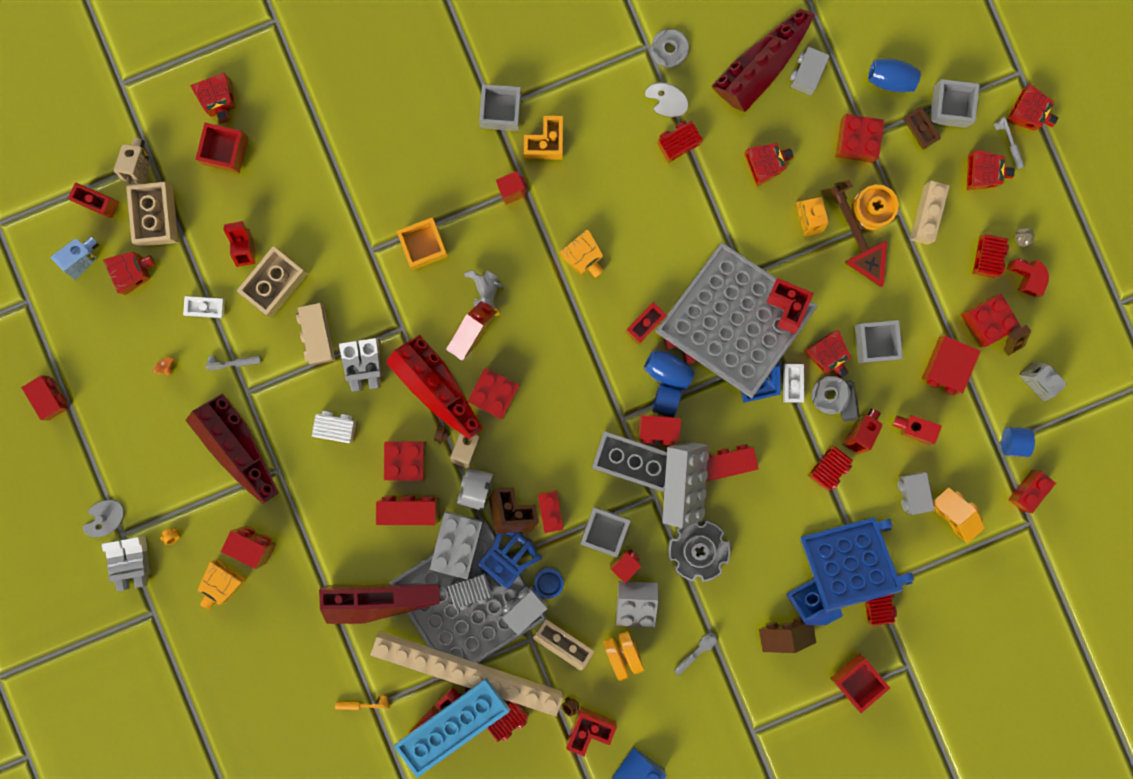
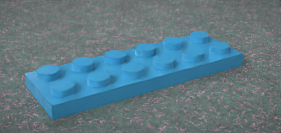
M485 678L399 740L393 747L418 778L506 715L510 708L490 681Z

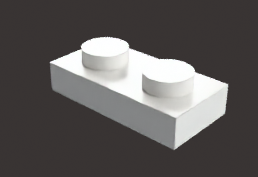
M185 296L184 316L224 318L225 299Z
M783 364V402H804V364Z

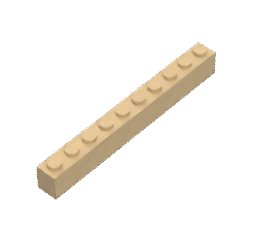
M381 631L378 632L370 656L468 688H473L487 678L502 699L553 716H557L563 699L562 691Z

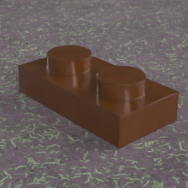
M921 106L903 117V120L923 150L941 139Z
M1027 325L1022 328L1016 327L1009 333L1004 348L1008 356L1025 347L1031 333Z

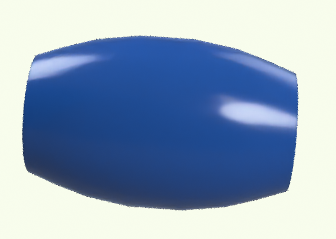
M877 59L873 61L870 67L868 81L887 91L912 92L918 86L921 72L915 66L901 60Z
M653 350L644 365V370L653 379L665 386L680 390L688 388L695 373L682 359L663 351Z

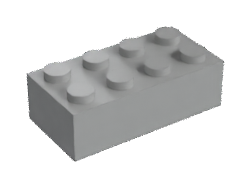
M603 431L592 464L593 469L665 492L666 451Z
M687 441L667 447L662 523L685 528L703 520L705 515V486L708 477V445Z

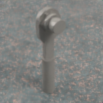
M1002 117L1001 120L994 123V128L996 131L1005 129L1011 144L1009 148L1016 168L1025 167L1018 146L1013 142L1006 118Z
M209 356L206 369L219 370L235 365L239 367L261 363V357L254 356L235 359V361L217 362L215 356Z
M707 633L699 641V647L674 669L678 676L703 651H709L716 645V635Z

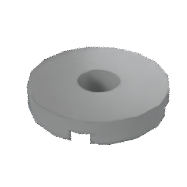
M675 29L662 30L656 34L651 46V53L655 62L666 68H674L682 64L689 51L687 38L683 33ZM672 44L675 47V51L669 53L665 50V46Z
M827 376L814 385L811 398L814 405L821 412L837 414L848 406L851 400V391L849 385L843 379L837 376ZM834 390L836 392L835 398L828 400L826 397L827 393Z

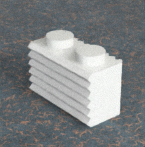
M322 411V414L315 415L312 431L313 437L353 443L357 420H352V416L341 414V417L333 416L334 412Z

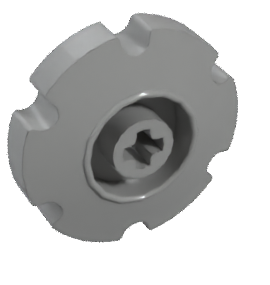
M704 520L702 525L695 523L685 528L678 527L676 529L678 536L676 538L671 537L668 544L670 561L677 562L674 567L676 572L690 581H694L696 577H701V580L706 582L718 577L723 572L720 566L723 563L728 564L731 553L729 541L722 540L723 530L707 520ZM695 548H701L703 553L697 554Z

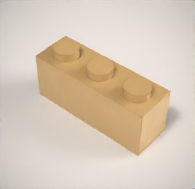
M929 181L923 185L910 237L911 241L927 245L936 241L950 185Z
M317 303L298 307L296 318L302 328L300 338L302 343H305L304 357L306 362H309L310 365L335 361L324 304Z
M547 619L542 622L532 638L580 671L586 667L595 652Z

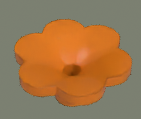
M166 357L158 361L152 372L158 375L164 372L167 376L172 374L173 370L171 367L175 362L174 358Z

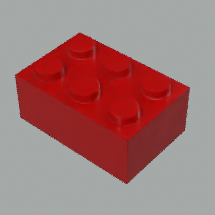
M385 495V497L376 501V525L435 526L439 523L440 499H435L433 495H425L421 499H416L415 495H404L401 499H396V495Z

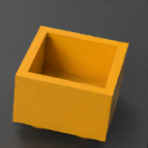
M433 217L396 231L412 270L449 257Z

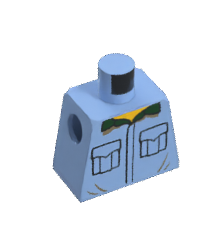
M92 237L83 244L78 239H74L50 258L65 273L76 280L97 259L91 252L100 245Z

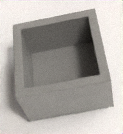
M941 79L933 87L931 123L968 128L975 123L980 84Z
M482 84L479 119L481 129L519 131L521 87Z
M899 320L863 323L854 326L858 363L903 359Z
M593 506L580 544L618 557L630 519Z
M618 581L616 625L655 627L658 607V584L648 582L624 583L623 581Z
M533 585L530 588L526 586L520 591L515 602L512 599L504 606L502 618L517 635L523 632L548 609V602L537 593Z

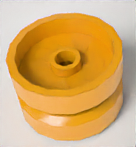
M878 184L865 188L854 197L850 204V209L859 228L867 231L878 230L894 220L899 207L897 196L892 189Z
M629 631L619 634L618 639L621 647H618L616 640L612 637L603 641L619 682L629 678V672L626 667L628 664L635 675L644 672L640 653L635 641H632Z

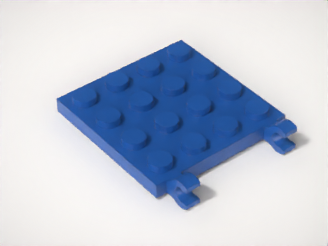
M874 517L800 538L826 612L899 593L903 590L902 586L913 584L914 578L912 573L901 576L897 575L881 532L890 531L891 527H893L890 519L877 522Z

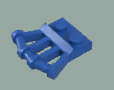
M523 532L497 534L493 546L477 564L506 590L524 569L543 559L536 551L532 543L533 541L530 538L524 537L522 535ZM502 534L513 537L502 551L498 549ZM516 541L520 542L523 545L513 559H510L506 553ZM528 550L532 560L521 566L516 564L524 552Z

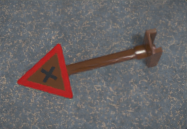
M850 180L837 182L834 184V187L821 190L824 198L833 196L836 203L839 204L861 251L860 254L846 260L845 264L879 287H883L887 242L883 241L868 248L846 200L845 191L853 187Z

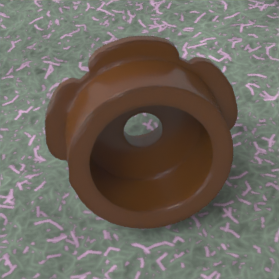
M437 426L434 441L439 442V444L442 441H446L448 430H445V426Z
M567 697L565 702L562 703V710L567 716L571 717L579 713V703L577 700Z

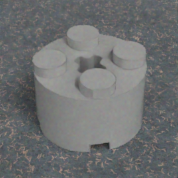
M467 468L466 474L462 479L461 487L463 488L459 494L457 504L484 511L494 474L474 468Z

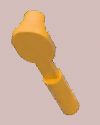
M380 696L378 704L336 701L335 709L390 708L388 696Z

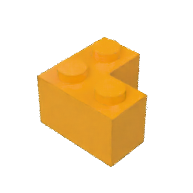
M544 116L543 135H524L525 159L563 160V116Z
M947 488L933 501L935 511L950 523L954 533L967 544L985 529L982 523L983 518L978 514L979 509L972 502L967 503L960 492H954Z

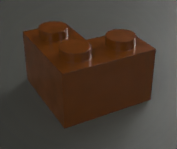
M514 488L495 489L488 498L495 534L531 532L539 523L535 505L517 506Z
M801 617L793 618L792 622L782 624L768 622L765 627L759 629L763 652L797 653L817 643L814 625H805Z

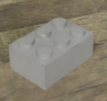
M450 511L444 512L430 570L468 579L484 520Z

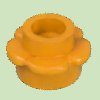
M173 528L166 529L162 532L163 536L160 540L164 541L165 545L175 543L180 539L179 530Z

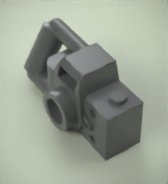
M851 380L845 381L851 391V400L848 406L841 412V418L844 422L860 420L854 382Z

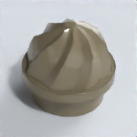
M1030 228L1016 230V235H1014L1016 243L1022 247L1029 246L1035 237L1033 229Z

